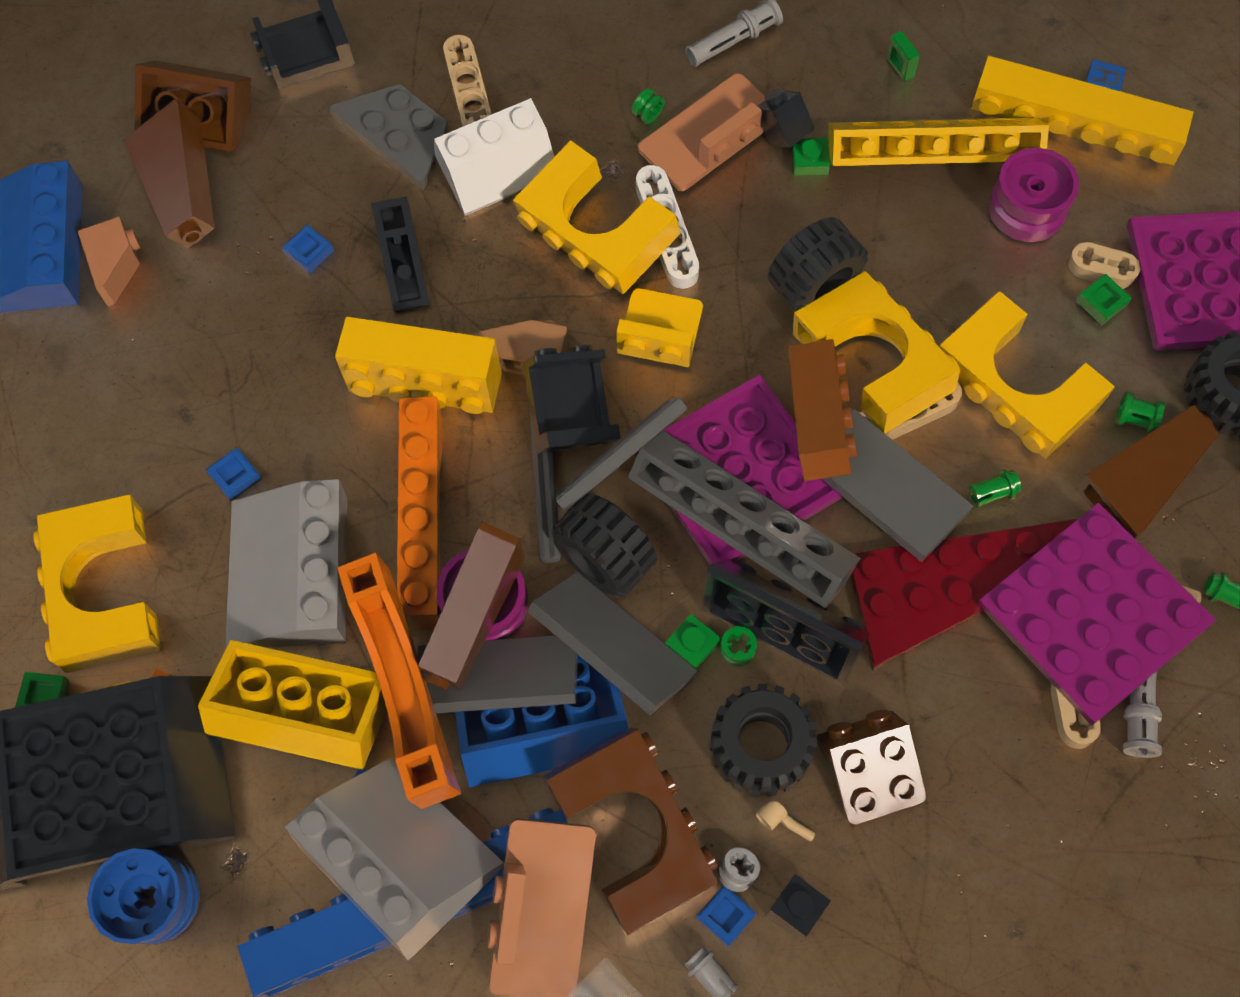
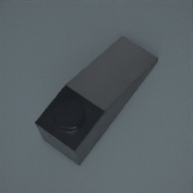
M407 196L371 203L394 312L430 305Z

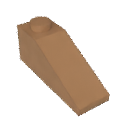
M528 320L468 334L494 338L496 340L501 372L525 376L523 364L534 356L535 351L545 348H556L557 353H567L569 346L567 327L551 320L542 322Z

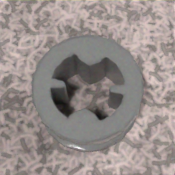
M736 847L730 849L718 865V878L727 889L734 892H743L759 876V861L751 851L745 848ZM733 864L739 865L740 872L745 873L744 876L738 874V869Z

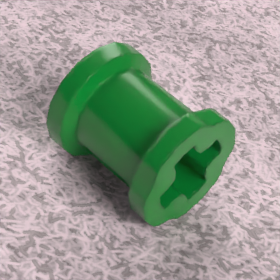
M1125 392L1117 408L1115 424L1122 426L1124 423L1146 428L1147 433H1151L1160 426L1165 403L1162 401L1151 403L1134 398L1132 393Z

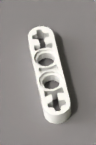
M645 166L636 175V193L640 204L650 196L661 205L669 208L677 216L680 229L678 237L682 240V243L676 247L668 246L659 256L663 269L671 285L680 289L689 288L697 282L699 277L698 258L667 174L659 166ZM647 180H652L654 184H657L656 195L653 196L651 185L646 183ZM682 257L681 262L684 269L689 270L686 275L677 270V258Z

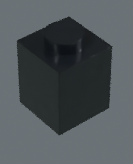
M783 88L775 89L769 92L764 97L765 100L758 105L762 110L760 124L770 145L790 148L815 129L800 92L788 91Z
M795 874L766 916L798 941L802 942L831 900Z

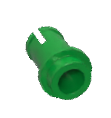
M1002 469L997 476L969 484L968 490L971 492L969 496L977 508L1006 496L1012 499L1016 497V493L1021 492V482L1014 470L1007 471Z
M1212 572L1203 587V593L1208 595V600L1212 602L1219 600L1240 610V584L1228 579V574L1225 572L1220 574Z

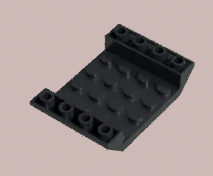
M157 676L0 711V891L26 886V879L104 862L116 853L133 848L157 850L183 843L197 847L236 838L222 737L205 734L198 709L199 702L212 676Z

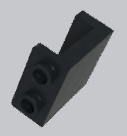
M317 0L320 11L266 28L262 27L259 16L252 18L256 31L250 33L257 53L264 51L265 56L260 58L266 78L274 77L278 90L355 65L348 39L332 0Z
M580 345L570 348V352L557 353L556 348H545L535 351L534 356L523 364L537 453L607 446L621 439L619 424L610 425L600 367V361L606 358L605 349L593 350L592 345Z

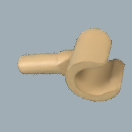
M778 802L766 803L756 813V818L770 831L781 822L786 828H789L810 842L816 834L789 816L786 809Z

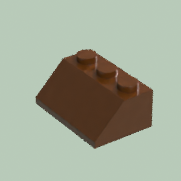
M155 60L136 64L134 131L174 99H177L198 113L204 147L233 152L236 149L250 112L251 77Z

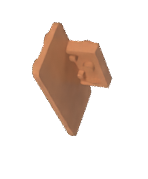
M733 74L638 144V152L651 165L662 168L667 174L669 182L677 190L685 191L764 133L760 124L762 110L758 105L765 100V95L742 74Z
M520 818L511 821L508 831L503 876H496L494 884L493 903L499 904L497 921L490 920L487 947L493 948L489 988L492 994L508 997L576 996L596 833L591 826Z

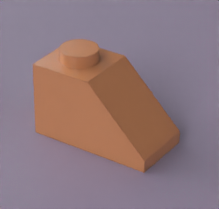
M120 217L78 230L95 287L108 307L116 304L140 265L136 250L141 248L138 237L133 228L126 229Z

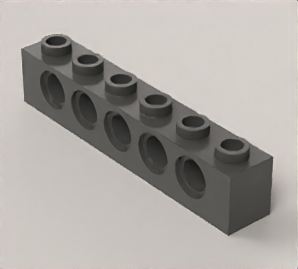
M661 431L640 448L628 476L630 480L824 608L842 590L860 560V557L665 431Z

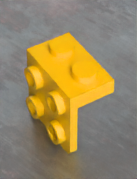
M640 288L633 290L625 320H619L616 332L617 353L689 367L703 311V303L697 299Z

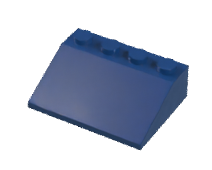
M69 161L31 164L0 179V313L79 305L81 240L78 230H81L83 185Z
M579 655L577 659L576 703L455 712L460 755L469 787L554 770L628 729L620 690Z

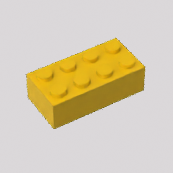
M346 317L335 354L347 388L355 395L361 397L384 396L395 402H399V398L437 397L440 408L445 406L456 407L471 414L493 413L502 376L496 340L494 338Z
M230 640L198 705L205 734L361 770L365 767L387 710L376 672Z

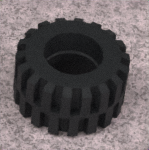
M826 217L799 231L783 246L769 268L768 279L796 312L861 274L868 260V251L836 217Z
M1235 331L1227 333L1224 338L1220 335L1211 344L1207 345L1188 371L1186 376L1188 379L1184 384V391L1189 393L1185 398L1188 406L1194 405L1202 414L1209 417L1213 425L1219 428L1218 433L1227 435L1230 431H1233L1235 436H1240V391L1234 388L1225 376V374L1240 377V336Z
M592 493L584 495L552 527L554 541L566 560L595 587L615 597L624 598L658 560L651 541L640 526L617 505Z
M758 684L757 690L751 691L750 686L743 687L738 696L732 693L726 698L724 707L720 706L713 722L710 751L713 752L712 761L715 768H720V776L725 782L730 779L734 783L733 788L739 792L743 788L750 790V796L759 797L760 793L767 792V797L776 796L779 790L783 789L784 792L790 790L796 781L799 782L803 778L814 757L813 754L817 747V739L815 738L817 728L815 721L810 722L811 711L807 705L802 708L798 705L800 698L796 694L792 693L790 697L783 694L785 688L776 685L775 691L767 690V684ZM763 721L771 723L785 736L787 749L781 757L774 760L763 761L755 759L748 755L741 747L738 740L740 730L752 722Z

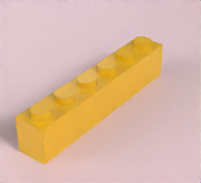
M989 55L971 107L972 110L1001 118H1039L1049 125V131L1054 134L1066 135L1087 143L1098 144L1116 149L1122 153L1134 154L1152 159L1158 163H1166L1173 166L1186 144L1194 111Z

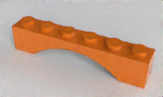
M437 397L399 398L397 592L410 631L434 630L442 612L437 603V582L441 574L439 485L443 452V416Z
M376 552L337 567L348 605L364 639L382 690L392 730L395 761L407 800L420 809H424L462 794L423 671L418 666L420 663L390 568Z

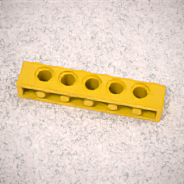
M1039 118L829 122V160L833 166L1005 162L1009 156L1022 149L1035 147L1047 149L1049 125Z

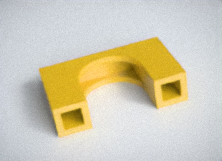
M570 140L513 199L519 213L517 219L529 231L536 229L540 232L546 243L553 249L558 250L561 248L567 252L568 257L577 267L582 270L587 267L594 272L595 278L607 289L614 287L624 295L680 235L677 216L649 196L622 225L610 232L588 234L575 229L570 224L573 209L602 179L597 159Z
M866 271L794 312L793 335L801 344L833 339L836 347L853 337L875 336L890 342L899 350L903 357V362L894 370L865 386L862 391L861 411L885 434L956 391L960 374L957 361L950 354H945L935 343L932 335L926 329H921L911 318L908 310L903 305H898L888 295L885 286L880 281H875Z
M999 291L941 343L939 347L945 354H950L957 361L960 368L958 383L965 390L966 395L973 402L983 405L990 411L1001 426L1009 428L1019 436L1026 448L1034 453H1038L1046 460L1106 402L1115 386L1085 362L1059 388L1050 393L1029 395L1009 387L996 371L994 355L1020 332L1028 314Z
M129 494L37 515L38 530L34 531L33 537L36 549L41 553L42 565L38 566L37 575L39 583L45 591L46 601L41 603V613L49 629V638L45 640V651L49 661L53 662L64 672L69 673L161 651L157 616L145 602L101 612H88L78 609L74 599L76 579L88 562L107 552L147 543L142 508Z

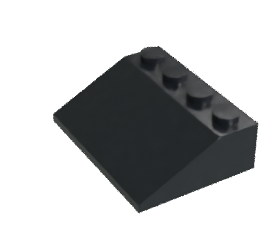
M724 559L710 564L706 572L703 612L732 627L741 626L751 630L756 640L844 685L870 635L869 632L863 630L864 627L858 621L849 617L840 618L828 612L827 607L824 608L812 599L807 598L805 600L793 594L791 588L781 581L774 579L768 581L757 575L753 567L744 562L737 561L734 563Z

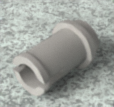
M701 947L684 964L689 970L687 975L689 978L694 975L712 997H730V994L734 993L739 988V985L714 960L712 956L715 953L712 950L708 953L704 947Z

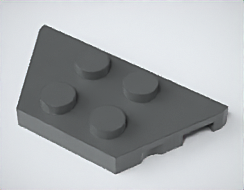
M401 84L335 103L329 107L331 116L417 187L421 190L426 188L428 183L427 175L432 164L435 165L437 161L434 151V139L449 132L448 121Z

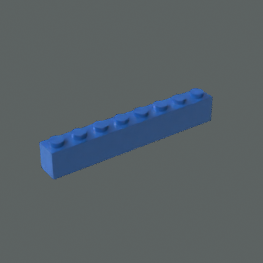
M552 808L543 809L529 817L530 820L568 823L560 810L554 812ZM509 825L494 830L490 833L491 839L483 842L504 863ZM504 867L450 920L493 902L496 876H503ZM341 894L330 900L331 907L316 913L314 909H307L296 913L289 918L290 924L274 930L273 926L258 929L248 935V942L237 947L253 997H272L389 947L392 944L344 894Z

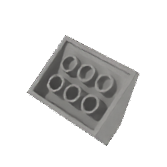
M339 479L301 481L232 501L225 648H227L230 640L266 648L346 643V596L337 567L347 564L348 497Z
M393 757L319 796L285 827L286 831L306 856L408 961L504 867V862L440 802L424 809H420L409 802Z

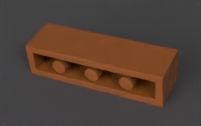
M833 339L788 346L798 452L804 480L810 481L852 474L850 458L857 457L854 433L847 434L848 429H854L851 407H843V402L850 401L847 379L840 380V376L847 375L844 354H836Z

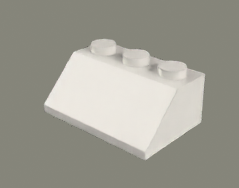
M531 98L434 139L435 157L464 216L520 193L555 157L547 129Z

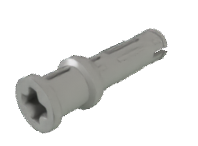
M762 0V4L749 11L747 9L742 10L737 16V20L698 42L685 48L687 59L692 66L697 67L699 64L725 51L743 39L754 40L759 36V32L772 25H781L783 15L778 3L775 0Z
M1157 672L1144 682V686L1141 684L1130 694V705L1123 711V717L1128 721L1127 742L1123 744V752L1129 756L1153 758L1162 755V746L1158 744V723L1162 721V712L1156 706Z

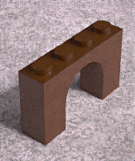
M633 727L543 775L561 813L566 818L575 815L609 795L619 792L641 794L654 806L659 817L661 831L659 843L654 854L643 866L602 889L617 921L627 935L718 884L712 872L718 868L716 861L706 845L701 848L699 847L693 835L698 828L688 809L685 807L680 810L673 795L678 792V789L666 769L660 772L653 758L658 755L654 742L647 732L640 734L639 730Z

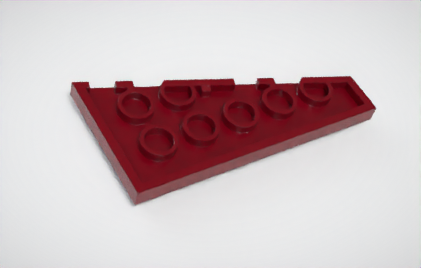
M1078 519L944 539L923 562H920L903 546L854 553L860 557V560L851 574V580L861 623L864 627L863 630L870 633L866 644L872 670L885 665L887 661L901 654L908 653L925 641L937 635L940 636L984 613L978 605L979 600Z

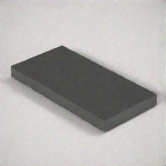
M678 397L667 399L560 489L556 494V502L564 511H567L688 409L687 406Z
M853 409L851 413L854 429L847 430V434L854 433L857 457L850 458L852 474L823 478L822 480L920 562H923L970 513L973 505L858 411Z
M578 572L532 601L527 611L649 715L654 713L687 685L697 672L696 669Z
M556 635L484 641L461 690L450 685L448 690L444 691L428 682L426 683L436 713L576 703L578 654ZM427 645L418 646L417 655L419 662Z

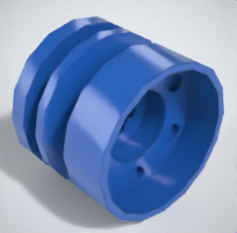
M133 848L116 853L101 864L90 882L87 904L90 919L98 931L114 942L159 944L173 940L189 927L197 914L201 894L197 876L188 863L172 854ZM149 890H156L153 895L156 901L154 906L147 905L150 902V897L147 895Z

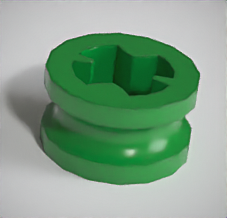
M647 88L634 101L632 113L636 117L641 116V120L645 124H650L662 112L665 99L661 95L655 96V91Z
M736 626L724 633L720 652L727 663L733 666H743L752 661L755 656L757 640L751 630ZM741 639H744L746 641L745 650L749 651L744 653L739 650L736 654L732 653V643L728 642L730 640L739 642Z

